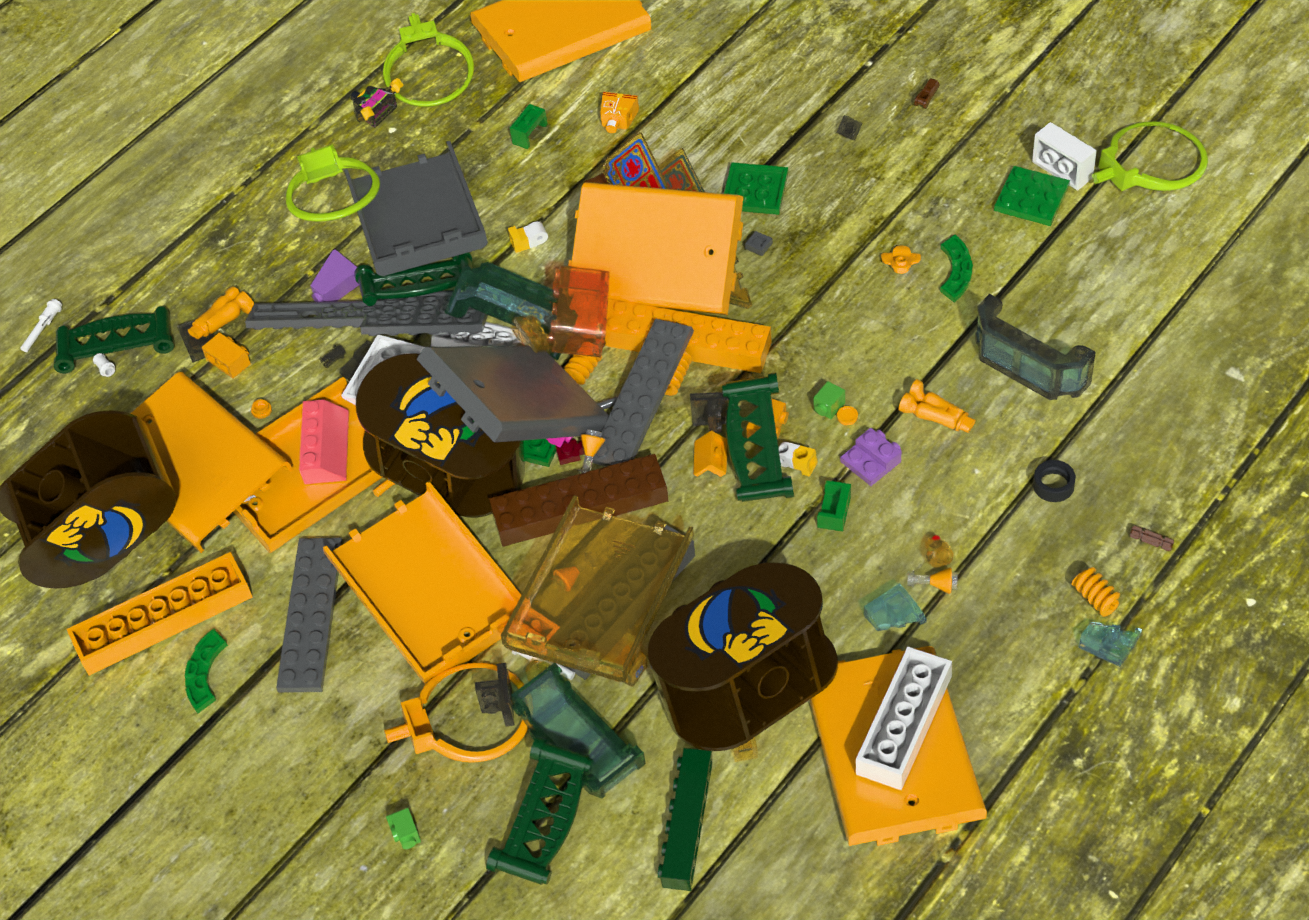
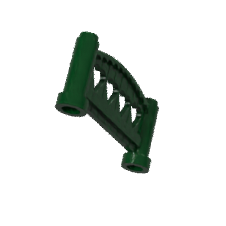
M471 252L454 256L451 261L418 266L386 276L374 274L373 268L369 265H361L354 272L355 280L360 287L362 300L367 306H373L378 299L417 297L440 292L458 285L472 288L476 283V277L471 264ZM445 273L454 276L453 278L440 279ZM424 277L434 279V281L420 283ZM406 280L415 283L413 285L401 286ZM385 284H391L395 286V288H387L385 290H381Z
M159 306L152 314L118 315L96 320L72 330L67 326L58 327L56 330V357L54 358L55 371L62 374L70 373L75 367L74 360L93 357L99 353L103 355L153 345L154 350L161 354L171 352L174 349V340L170 333L169 311L166 307ZM150 323L149 327L142 334L135 329L137 325ZM130 327V330L122 338L115 333L118 329ZM111 331L105 341L101 342L96 337L98 333ZM91 335L85 345H81L76 341L78 337Z
M776 372L769 373L767 377L726 382V384L722 385L723 397L729 398L726 416V437L730 459L741 485L740 488H736L738 501L746 502L781 496L793 498L791 476H782L771 395L779 394ZM740 401H746L757 406V408L747 417H741L739 415L741 408H739L738 404ZM744 421H748L761 428L749 438H744L742 435L744 429L741 427V424ZM751 442L764 449L752 459H748L745 456L747 450L744 448V444ZM755 463L766 468V470L756 479L751 480L748 477L750 471L747 469V465Z
M537 736L530 751V759L538 761L506 845L504 849L496 846L492 848L487 859L486 869L493 872H498L499 870L540 885H547L552 871L548 870V865L562 847L571 830L579 806L582 776L585 772H591L594 759H591L588 755L549 743L546 738ZM563 773L571 774V779L567 782L568 787L565 791L558 790L549 778ZM561 795L563 800L558 804L559 810L556 813H551L541 801L543 798ZM552 817L554 823L550 826L551 831L548 835L544 836L532 821ZM543 839L546 844L541 849L542 855L539 858H534L524 846V843Z

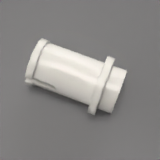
M99 353L93 357V363L99 368L102 376L110 377L114 374L115 366L106 359L104 354Z

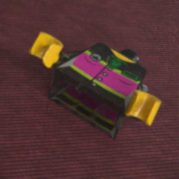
M394 79L388 88L368 86L361 93L358 91L352 92L350 98L354 105L353 112L359 123L366 121L376 128L397 108L395 93H398L400 88L404 86L400 79Z

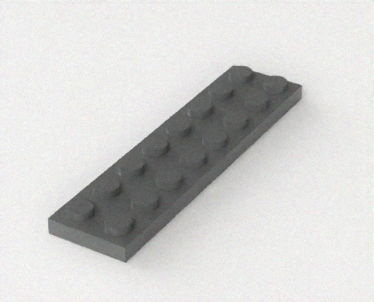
M655 319L599 436L605 438V442L594 457H589L591 463L607 467L635 459L694 332L691 326Z
M299 538L276 686L278 693L323 692L339 576L337 569L324 554L323 547L327 545L333 551L343 545L342 538Z

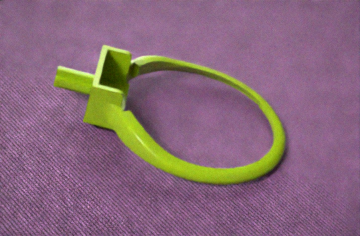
M412 13V16L408 17L411 26L399 28L401 40L392 48L385 59L383 67L385 84L388 90L392 88L390 86V71L396 60L407 52L406 43L435 37L437 45H440L439 42H441V45L454 48L464 55L468 65V73L462 87L449 96L434 101L409 100L396 92H393V95L407 104L420 107H431L447 103L458 97L471 82L474 73L472 55L460 40L448 34L438 32L434 20L421 23L419 14L415 15V13Z
M1140 122L1129 125L1114 134L1110 147L1103 149L1101 152L1098 166L1101 171L1092 174V178L1095 184L1110 179L1121 191L1136 185L1159 191L1177 190L1192 185L1202 177L1207 168L1208 156L1200 140L1189 131L1165 122ZM1143 126L1170 128L1185 135L1197 146L1201 156V163L1192 175L1181 180L1169 181L1144 173L1141 176L1138 174L1139 169L1137 167L1126 171L1115 160V154L1118 151V141L1123 134L1134 128Z
M333 144L317 150L311 148V152L297 156L301 170L292 178L288 185L286 205L292 215L302 220L321 222L340 219L367 206L379 192L380 179L376 172L364 162L349 157H338ZM343 168L361 169L367 171L372 177L371 189L365 197L339 211L308 213L298 209L292 201L293 192L303 182L306 181L307 184L316 183L321 179L336 176L338 173L343 172Z

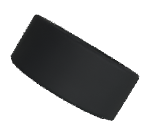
M1048 460L1041 463L1034 473L1033 488L1035 493L1041 499L1048 502L1056 503L1068 499L1074 492L1076 479L1074 469L1069 464L1060 460ZM1049 474H1058L1067 480V485L1061 488H1050L1044 485L1041 478Z

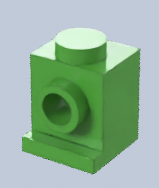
M408 808L386 816L395 842L400 841L403 849H410L421 842Z

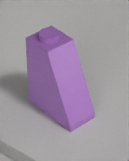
M337 250L331 252L310 285L313 292L312 298L315 302H336L359 285L354 276L357 267Z

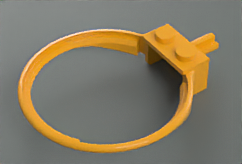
M489 663L462 664L447 669L430 679L421 690L419 697L400 702L405 724L386 729L384 732L388 743L410 736L416 754L433 749L455 761L469 763L484 762L506 754L523 739L532 720V700L524 683L509 670ZM470 668H486L502 673L504 677L517 687L524 702L523 719L514 735L502 745L480 752L459 749L440 738L436 741L425 708L423 709V704L427 703L431 692L440 681L457 671Z

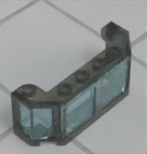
M989 293L977 306L978 327L975 333V341L978 345L980 361L1048 400H1057L1058 396L1071 395L1072 398L1080 397L1091 385L1096 352L1086 346L1077 345L1064 355L996 317L1002 311L1003 303L999 298Z

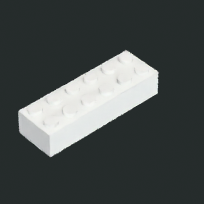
M907 647L856 758V775L902 790L952 677V661Z

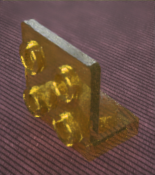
M523 316L515 317L512 320L516 326L513 333L523 346H530L535 353L547 352L550 354L556 349L553 339L544 332L540 321L536 317Z

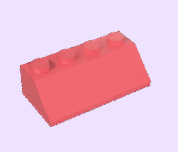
M326 400L303 401L299 471L304 484L347 481L349 410Z

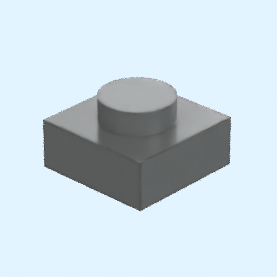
M755 231L745 243V249L763 256L773 244V239Z

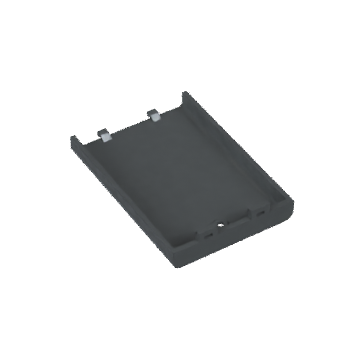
M447 141L448 153L429 159H426L425 154L417 155L418 162L381 171L379 166L372 168L380 179V189L376 197L367 206L357 211L378 275L386 276L479 250L487 245L486 232L450 141ZM344 169L355 204L370 191L372 177L371 175L351 179L348 169Z
M541 346L425 347L417 358L420 364L432 375L428 385L439 397L444 396L447 391L464 409L465 414L461 420L472 432H477L481 428L493 442L576 437L581 434L600 435L609 417Z

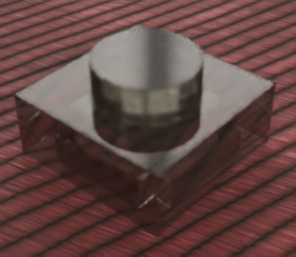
M844 115L836 133L855 141L863 123Z

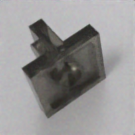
M723 392L690 393L693 426L708 425L709 432L712 430L717 434L722 433V425H726L729 398L723 397Z
M498 663V680L475 682V691L482 714H495L502 711L505 726H515L512 684L507 664Z

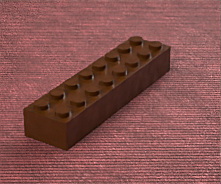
M655 454L489 498L502 547L669 502L667 485Z

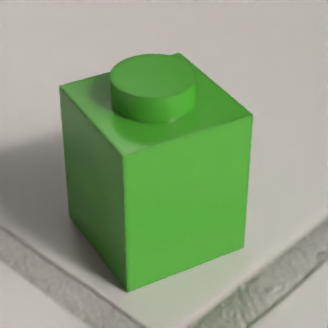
M827 381L813 397L814 411L821 416L832 419L845 404V390Z

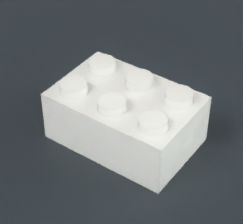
M1051 122L1035 134L1032 160L1034 164L1056 177L1070 180V186L1077 191L1092 179L1096 158L1095 149Z

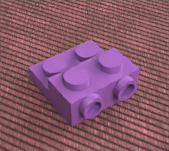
M870 428L856 439L855 446L840 457V462L868 485L872 486L901 463L902 452L896 442L890 443L886 440V436L881 430L875 431Z

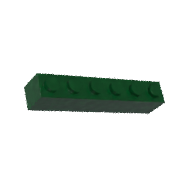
M684 748L682 757H678L677 771L680 772L679 777H675L673 783V792H676L675 799L671 798L669 813H672L671 820H667L665 829L668 839L667 842L662 844L661 854L664 856V862L659 864L658 878L661 879L662 888L684 891L692 890L713 765L712 751Z

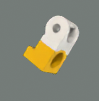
M538 221L516 229L515 226L508 228L509 239L515 253L536 247L548 239V234L543 224Z
M782 442L779 446L781 466L800 470L802 475L810 477L818 463L815 449L789 442Z

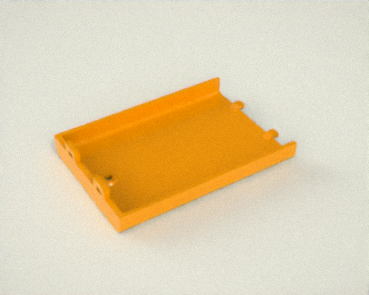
M501 0L470 13L471 23L480 32L482 42L489 50L493 49L502 60L503 68L510 76L514 75L519 82L651 30L650 16L642 7L640 0Z
M584 182L581 188L579 210L575 212L577 226L573 256L568 264V268H571L568 286L569 297L573 298L574 294L577 293L659 308L728 315L731 291L734 292L737 274L734 273L737 242L741 241L743 222L740 221L743 196ZM711 249L714 251L712 255L709 254Z
M178 372L130 413L146 423L176 495L174 511L166 522L200 553L204 551L200 545L201 540L218 525L225 529L230 524L226 518L258 488L263 493L268 490L270 486L266 481L281 467L286 468L289 472L293 470L289 462L183 372Z
M344 377L306 401L326 400L349 410L347 481L304 484L299 471L303 403L256 433L260 439L289 462L293 468L289 472L286 468L281 467L266 481L270 486L268 490L263 493L258 488L252 494L256 497L243 502L233 511L269 553H272L383 478L370 468L365 459L363 451L365 429L358 420L356 405L343 399L341 396L347 387Z
M430 482L426 483L427 490L424 494L406 505L402 500L394 504L397 511L362 533H359L356 528L350 531L348 534L352 539L335 550L331 551L327 545L323 547L324 554L424 684L441 672L466 663L513 632L512 620L525 606L532 609ZM468 632L470 633V636L465 637L464 634Z
M932 646L915 648L916 650L937 656ZM901 649L893 650L889 654L845 662V660L838 661V670L831 684L810 699L849 846L876 841L877 846L899 842V836L932 829H935L936 834L958 830V824L986 819L987 811L947 688L902 790L856 775V758L904 656L905 651H901ZM913 800L915 804L910 805L908 802Z

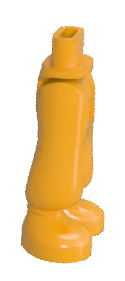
M230 287L225 291V295L220 296L205 313L192 323L193 326L188 329V333L196 339H200L202 336L207 337L209 333L212 334L235 320L240 315V309L244 313L249 314L254 306V302L244 291L239 292L236 287Z
M918 379L912 384L910 392L904 394L899 404V411L903 413H913L920 419L939 423L958 432L962 430L969 433L976 422L975 419L968 417L967 412L933 392L925 394L924 384Z

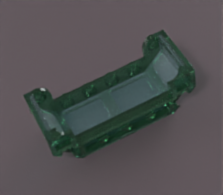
M489 262L481 263V266L471 269L469 266L462 269L444 312L455 318H462L470 307L542 337L544 340L541 347L555 360L559 359L578 317L575 311H570L566 304L567 298L564 294Z
M554 662L511 695L513 700L512 708L527 725L533 740L540 736L546 738L549 743L588 755L591 759H594L591 772L583 773L582 788L593 796L604 798L605 793L633 771L639 770L646 764L644 752L637 745L634 747L630 743L627 745L571 688V683L568 680L565 681L560 675L562 669Z

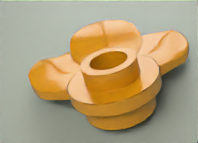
M899 245L893 249L892 253H882L881 259L883 263L891 265L894 272L903 274L909 271L911 265L920 262L921 254L911 253L909 247Z

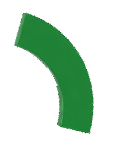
M956 234L941 244V250L948 256L951 262L952 271L948 280L940 287V292L954 303L967 290L971 282L973 269L969 250Z
M214 628L195 646V651L185 668V690L197 714L216 701L209 688V672L215 658L228 646Z

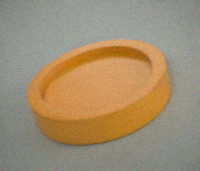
M851 406L841 407L837 412V420L843 425H852L858 420V412Z

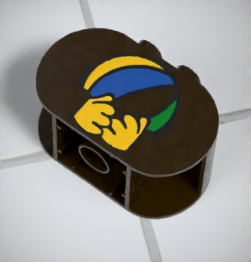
M410 353L393 356L373 367L359 386L356 396V413L360 424L365 429L363 438L365 459L375 473L419 496L426 492V483L430 482L455 514L469 518L484 517L492 514L489 498L519 491L525 475L524 440L493 442L481 428L477 432H472L461 420L465 414L464 409L447 391L444 396L439 397L428 385L432 375L417 360L420 354Z
M98 411L73 420L0 486V512L8 520L17 524L25 546L18 559L22 575L29 582L37 586L54 589L82 585L107 573L118 562L126 558L147 537L156 532L169 519L176 505L175 492L146 423L139 417L123 411Z
M775 562L746 567L726 580L716 582L709 591L689 604L679 606L672 615L664 619L657 626L648 643V659L671 728L682 741L695 748L707 751H725L737 748L778 722L831 684L838 670V657L834 645L824 634L820 618L823 608L821 589L817 581L808 572L794 565Z

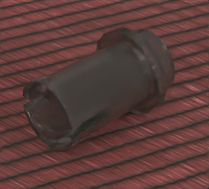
M340 344L334 345L333 349L320 357L319 360L321 363L325 362L322 364L325 368H329L340 358L343 359L346 351Z

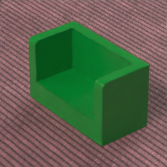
M532 104L525 108L510 126L512 144L525 149L530 147L528 136L537 125L542 127L548 125L545 109Z
M825 481V495L821 512H818L817 528L844 531L851 500V484Z

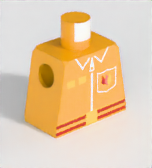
M603 92L601 103L602 126L606 127V131L609 133H616L617 128L628 129L639 111L638 96Z

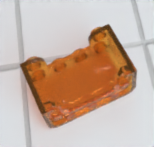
M560 265V269L555 270L552 293L553 298H557V302H553L552 315H555V320L552 319L548 339V343L552 344L551 352L601 358L607 326L610 271Z

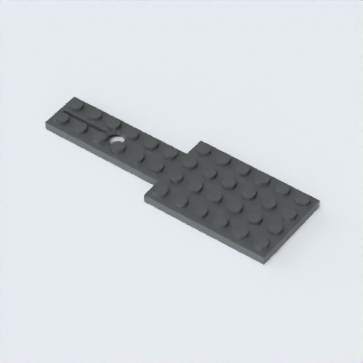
M493 290L440 291L417 297L378 299L373 306H367L363 301L254 304L245 323L246 328H253L255 330L263 328L282 329L284 327H293L294 329L313 327L318 329L324 326H332L333 328L352 326L354 328L360 327L361 335L368 334L369 336H377L379 334L395 336L407 333L409 335H417L419 333L436 335L439 333L458 334L460 332L477 334L483 332L494 293Z

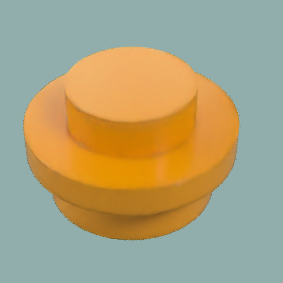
M264 399L256 400L251 407L252 415L258 419L266 418L272 412L271 404Z

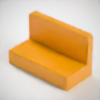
M712 430L694 443L693 474L697 477L707 470L720 477L725 475L727 471V439Z

